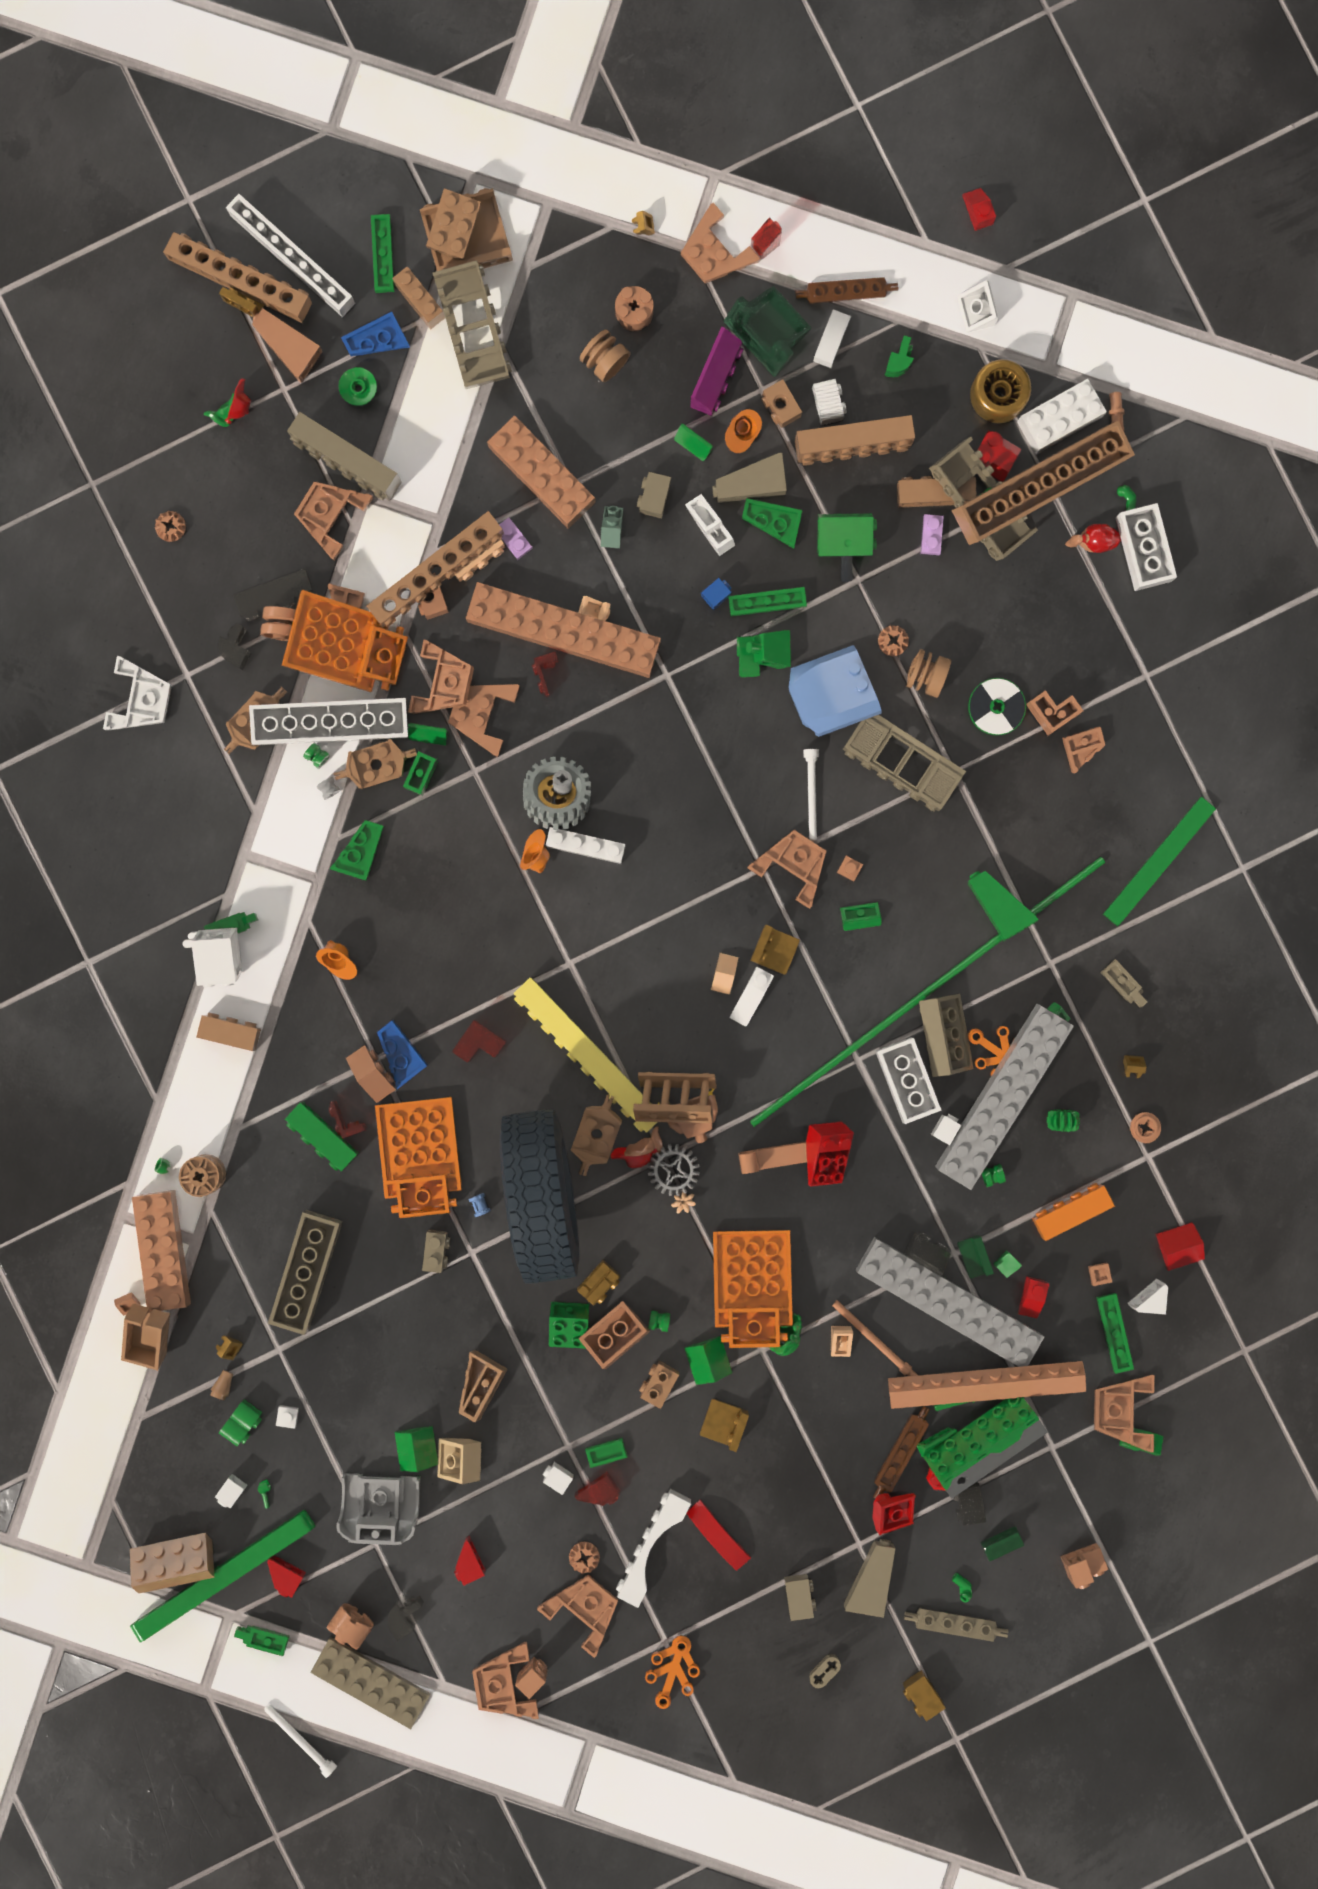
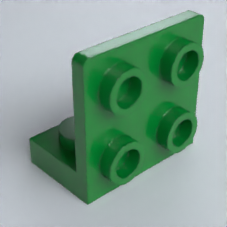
M551 1302L549 1316L550 1347L586 1349L579 1338L588 1331L589 1304Z

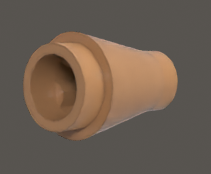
M223 1370L211 1388L212 1392L210 1395L225 1401L226 1396L229 1397L234 1374Z

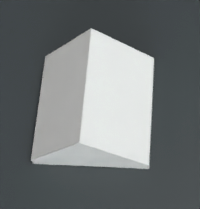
M988 280L957 295L966 333L995 326L999 317Z
M1156 1279L1127 1304L1137 1312L1166 1315L1168 1286Z

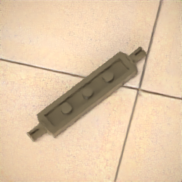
M919 1608L916 1614L904 1613V1620L914 1621L917 1629L994 1642L996 1636L1008 1637V1634H1004L1008 1633V1629L997 1628L996 1622L922 1608Z

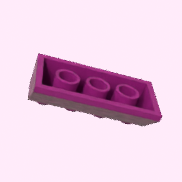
M721 326L691 396V408L712 416L714 411H718L721 404L719 400L721 393L725 394L729 385L726 381L729 376H733L736 369L734 363L736 359L740 360L744 350L741 348L742 341L725 327Z

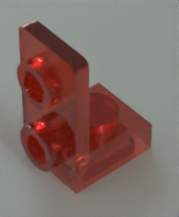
M556 652L533 658L535 664H532L535 676L539 675L541 682H538L541 694L545 693L546 697L550 695L541 667L547 669L555 666V663L559 662Z
M336 1100L330 1102L331 1106L328 1109L331 1117H335L337 1122L335 1129L338 1136L341 1135L343 1139L367 1130L365 1123L359 1124L358 1121L347 1124L348 1128L346 1129Z

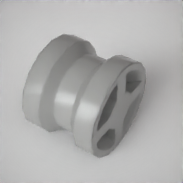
M560 770L553 775V790L557 794L565 795L572 789V776L568 771Z
M333 777L322 781L316 786L323 793L322 797L324 800L333 797L341 791L334 784L335 780Z

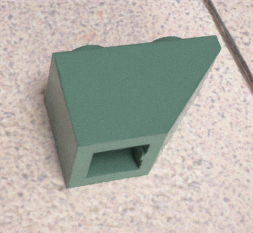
M604 506L601 547L620 548L623 508Z

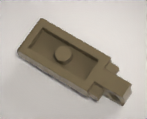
M1116 959L1100 972L1130 1004L1134 1001L1139 1007H1143L1147 1003L1141 995L1144 992L1141 989L1142 987Z

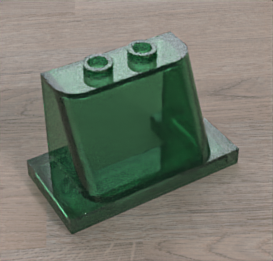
M774 286L750 302L743 296L738 298L724 320V323L773 377L780 374L794 352L791 348L811 330V326Z

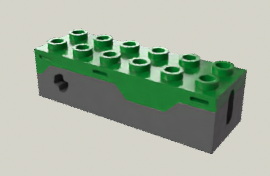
M1024 1397L1005 1399L923 1456L930 1466L926 1479L934 1490L946 1491L952 1499L1048 1432Z

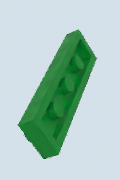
M390 214L371 215L375 293L395 292L392 279L394 277L391 216Z
M805 587L728 597L731 616L807 607Z
M1113 1293L1096 1297L1114 1373L1134 1370L1117 1294Z

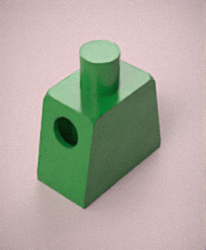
M790 630L756 635L754 642L747 643V653L754 654V661L757 664L776 669L791 667Z

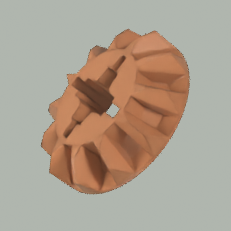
M167 511L160 513L154 528L161 539L173 542L179 540L184 535L186 523L184 518L177 512ZM171 521H173L172 524L177 529L170 528L169 531H167V527L164 525V523H170Z
M890 625L879 634L878 645L886 655L898 656L908 647L909 637L906 631L899 626ZM899 635L897 640L898 645L893 643L892 645L890 644L889 646H887L890 642V636L894 638L895 636Z
M1142 1112L1135 1115L1130 1122V1131L1133 1138L1141 1143L1153 1142L1160 1135V1121L1151 1113ZM1147 1122V1126L1150 1127L1152 1131L1149 1130L1143 1133V1129L1140 1128L1138 1124L1144 1125Z
M589 1542L577 1543L569 1553L570 1565L575 1571L582 1574L590 1573L597 1568L600 1560L598 1549ZM581 1551L585 1556H590L587 1559V1565L583 1560H579L581 1558Z

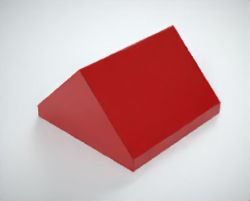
M1193 1222L1156 1234L1167 1271L1205 1259L1204 1243Z

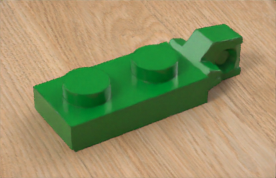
M245 912L205 925L204 929L237 928V933L240 934L251 928L250 923L256 922L259 919L256 913L246 915Z
M248 1625L247 1628L237 1626L234 1637L243 1639L246 1647L284 1656L290 1635Z

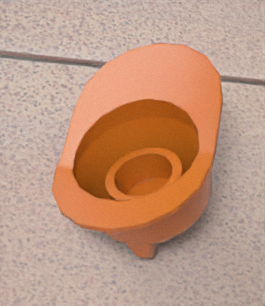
M746 409L732 418L725 433L726 445L732 452H745L759 434L762 421L757 412Z
M542 829L534 831L526 841L523 857L520 862L522 870L531 869L538 873L544 871L550 854L544 846L546 835Z
M330 940L323 949L316 953L317 960L338 978L350 980L357 975V968L349 959V952L344 945Z

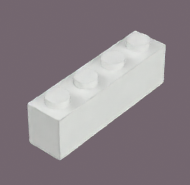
M552 827L549 829L546 842L547 848L618 864L622 863L625 844L561 829L553 830Z

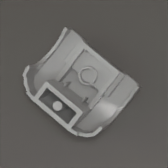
M344 1473L341 1478L342 1503L337 1522V1532L347 1539L348 1542L357 1544L399 1545L408 1541L414 1535L418 1522L421 1476L391 1478L363 1476V1474Z

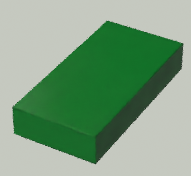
M623 1438L585 1448L590 1468L628 1457Z

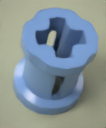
M484 1193L468 1199L474 1207L475 1217L491 1211L487 1207Z

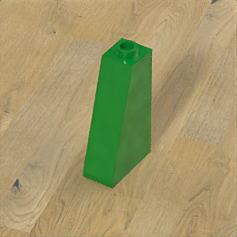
M977 871L969 876V887L1003 942L1038 921V918L986 871L982 873Z

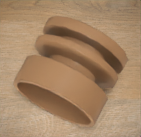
M603 330L597 334L580 355V361L587 363V368L591 369L596 366L594 374L603 383L614 377L631 355L624 345L618 344L614 346L616 338L611 336L608 330Z
M920 649L909 668L906 687L912 688L914 681H917L916 691L925 684V694L937 698L946 680L951 659L939 656L935 663L931 662L932 653L929 652L925 660L923 659L925 650Z
M202 1154L190 1158L183 1164L179 1172L181 1187L186 1193L195 1197H203L216 1192L222 1187L226 1177L224 1164L219 1158L210 1154ZM203 1173L204 1177H202V1179H198L197 1176Z

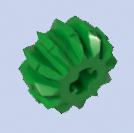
M1065 1109L1051 1110L1048 1112L1047 1117L1048 1128L1062 1132L1076 1131L1079 1129L1080 1124L1079 1113Z

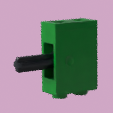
M872 513L818 514L817 553L819 556H841L842 582L852 581L853 556L873 555V550H876V538H873V531L877 530V519H874Z

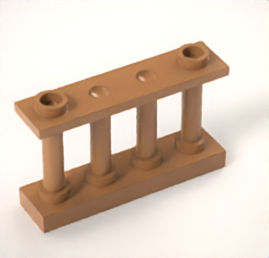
M638 1072L640 1087H644L642 1104H634L635 1121L713 1122L712 1107L707 1106L709 1089H716L717 1086L715 1074ZM652 1087H663L661 1104H650ZM671 1088H682L680 1105H669ZM690 1088H701L699 1105H688Z

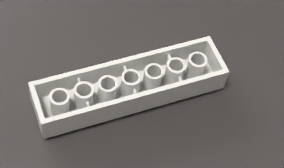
M406 698L249 705L252 745L408 738Z

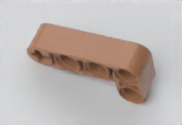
M806 1141L739 1152L741 1173L748 1174L762 1169L807 1162Z

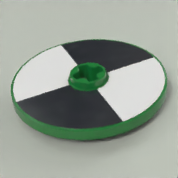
M992 678L980 683L973 690L969 698L968 711L973 724L979 730L989 735L999 736L1012 732L1020 725L1025 716L1026 702L1022 691L1013 682L1003 678ZM994 702L1002 705L1000 712L999 710H993Z

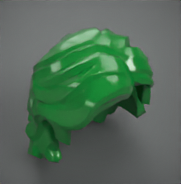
M792 1314L793 1326H780V1333H787L788 1340L780 1341V1347H769L771 1351L778 1355L786 1356L793 1353L799 1347L800 1334L803 1327L800 1315Z

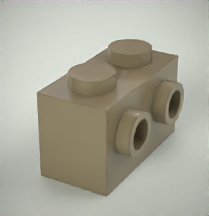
M649 472L648 477L643 478L641 488L644 489L643 496L639 495L637 507H640L641 514L662 519L671 477Z
M427 1231L422 1271L442 1273L444 1268H447L448 1257H445L446 1249L450 1247L448 1232Z
M807 1574L784 1577L790 1620L814 1618L813 1611H817L815 1599H811L810 1593L814 1592L813 1581L808 1579Z

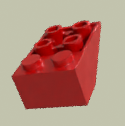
M843 1122L812 1124L809 1126L806 1152L808 1185L810 1187L842 1183L854 1132Z

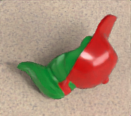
M245 379L239 381L231 399L224 403L217 412L206 411L204 415L210 417L220 426L227 427L234 419H239L249 414L251 399L244 393Z

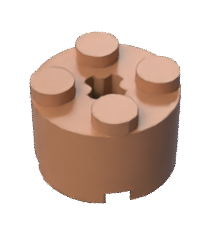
M638 286L625 287L618 294L615 301V313L618 322L623 328L629 331H639L651 323L653 318V299L651 294L645 289Z
M343 1603L327 1625V1629L336 1635L335 1640L342 1645L348 1643L352 1648L358 1650L372 1630L374 1623L365 1613L363 1615L359 1614L356 1607Z

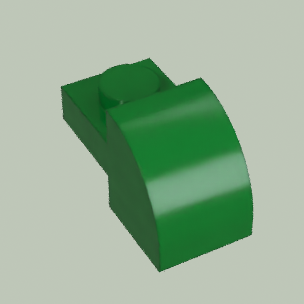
M903 337L898 354L891 352L885 376L899 377L909 370L914 359L908 357L913 347L910 344L911 337Z

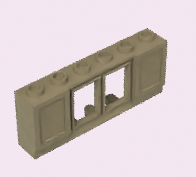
M476 260L433 272L465 389L510 378L509 372H512L509 360L505 361L503 353H507L504 341L500 342L498 334H501L498 322L494 323L493 315H496L493 303L489 304L487 298L491 294L488 284L484 285L482 277H485L483 265H478ZM482 299L487 319L458 327L452 307ZM489 325L494 346L465 353L460 333Z
M972 437L963 440L929 468L933 477L942 485L945 494L953 499L956 508L966 503L957 489L974 475L978 474L987 488H993L1003 483L1001 481L996 483L991 476L994 472L993 468L983 465L980 460L983 456L979 450L973 451L969 445L973 440ZM1027 515L980 540L988 549L990 556L996 561L1004 559L1038 531L1036 527L1029 529L1024 522L1027 519Z
M880 715L861 721L843 748L846 751L844 753L846 756L853 760L857 758L861 761L863 767L868 770L874 769L878 772L877 776L885 781L887 779L894 782L893 786L901 791L905 789L910 793L909 796L916 801L922 800L926 803L925 807L933 812L935 810L939 812L943 808L966 772ZM891 736L909 746L893 772L876 761ZM914 750L932 761L916 787L899 776Z

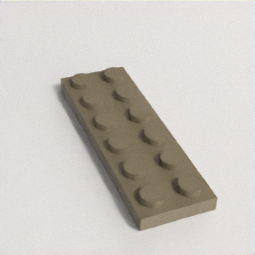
M332 1637L328 1639L310 1672L410 1730L431 1694L350 1647L338 1643Z

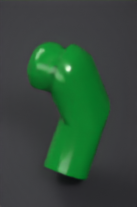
M1128 485L1119 486L1117 494L1125 497L1126 511L1136 509V494Z
M955 1573L952 1581L959 1586L960 1599L963 1602H969L972 1598V1585L960 1574Z

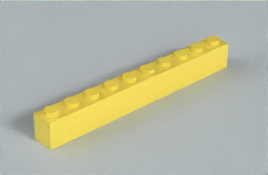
M530 977L514 992L516 996L514 1000L521 1007L525 1005L529 1009L527 1012L534 1021L538 1019L542 1023L540 1027L548 1035L552 1033L555 1036L554 1042L561 1049L565 1047L569 1051L567 1055L573 1062L578 1061L582 1065L580 1069L587 1076L591 1074L596 1079L594 1084L600 1090L604 1088L609 1093L608 1095H610L609 1099L611 1096L614 1097L612 1103H618L622 1107L620 1111L627 1118L631 1116L635 1120L634 1104H642L643 1094ZM636 1121L634 1126L640 1132L644 1130L647 1133L657 1122Z

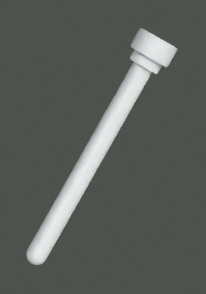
M819 749L804 750V758L808 762L809 839L811 841H816L815 761L819 757Z
M271 1705L265 1706V1712L320 1766L321 1774L327 1778L336 1769L337 1765L332 1760H325Z

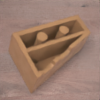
M476 1350L470 1351L459 1413L473 1422L481 1420L507 1368Z

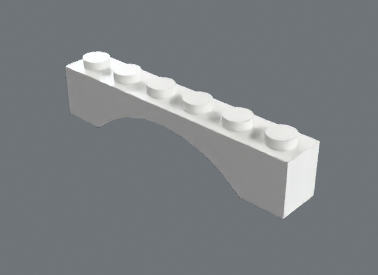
M672 1489L669 1490L668 1494H663L660 1501L662 1504L660 1510H655L651 1518L653 1523L650 1528H646L642 1536L644 1538L642 1545L638 1544L635 1549L634 1555L636 1557L633 1563L629 1562L625 1569V1573H627L625 1579H620L616 1590H618L617 1597L637 1608L647 1591L645 1566L650 1549L664 1531L684 1519L691 1505V1499Z

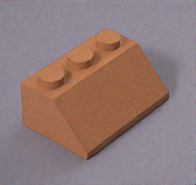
M622 1301L583 1334L579 1340L601 1368L607 1369L646 1336L650 1330L634 1311Z

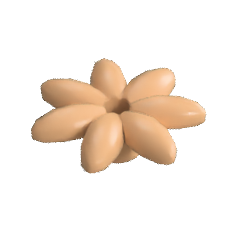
M682 1192L681 1197L674 1195L676 1202L672 1203L671 1206L678 1207L677 1213H680L683 1209L689 1213V1206L696 1205L695 1202L690 1201L693 1199L694 1194L687 1196L686 1193Z

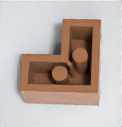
M1046 690L1026 704L1047 735H1050L1083 712V709L1073 695L1056 706Z
M364 1045L348 1056L346 1060L357 1082L377 1103L395 1091L392 1084L394 1079L389 1072L385 1073L382 1064L379 1061L377 1062L379 1057L373 1049L369 1051Z
M1097 1543L1060 1556L1068 1578L1076 1589L1089 1587L1090 1583L1094 1582L1092 1576H1101L1104 1574V1571L1108 1570L1101 1548Z

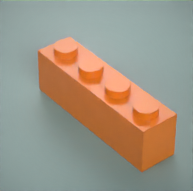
M1095 1183L1088 1186L1087 1191L1083 1193L1076 1192L1072 1194L1070 1199L1065 1202L1061 1200L1052 1205L1053 1208L1047 1211L1046 1209L1038 1211L1032 1219L1042 1239L1047 1241L1115 1206L1105 1186Z

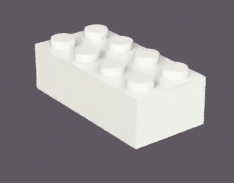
M1086 379L1023 414L1017 423L1037 455L1098 421L1107 411L1090 381Z
M1158 503L1119 513L1116 517V522L1134 590L1138 591L1169 583L1176 579L1177 575Z
M910 1037L875 1051L902 1123L907 1124L941 1111L914 1038Z

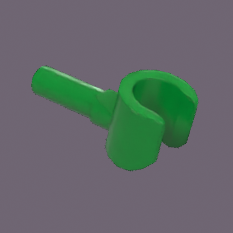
M268 1480L260 1482L258 1486V1492L262 1494L265 1508H269L266 1492L271 1490Z

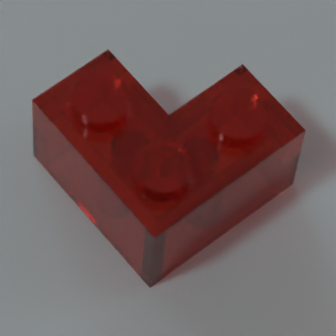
M473 1020L452 1052L467 1063L471 1061L479 1048L496 1058L507 1041L477 1020Z

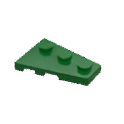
M746 498L742 519L794 549L802 510Z
M365 820L330 869L367 881L384 826Z

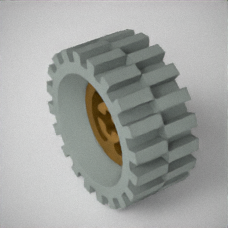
M550 757V762H546V759L540 760V766L535 763L532 766V771L528 770L523 783L524 808L527 810V815L530 818L534 816V822L537 825L543 822V828L548 829L549 825H553V830H558V826L563 825V829H568L569 823L575 826L578 824V818L582 820L585 817V812H588L591 782L587 772L583 774L584 768L581 765L577 768L575 767V761L571 760L570 763H566V758L561 757L560 761H556V757ZM565 770L571 774L572 789L569 794L557 795L553 790V775L557 771Z

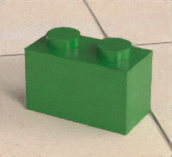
M418 751L403 787L424 796L438 760Z

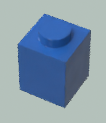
M718 578L701 592V597L715 610L731 596V587L725 580L721 581Z

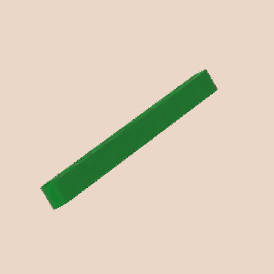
M306 1509L215 1568L214 1578L192 1583L129 1626L139 1643H142L316 1527L315 1523Z

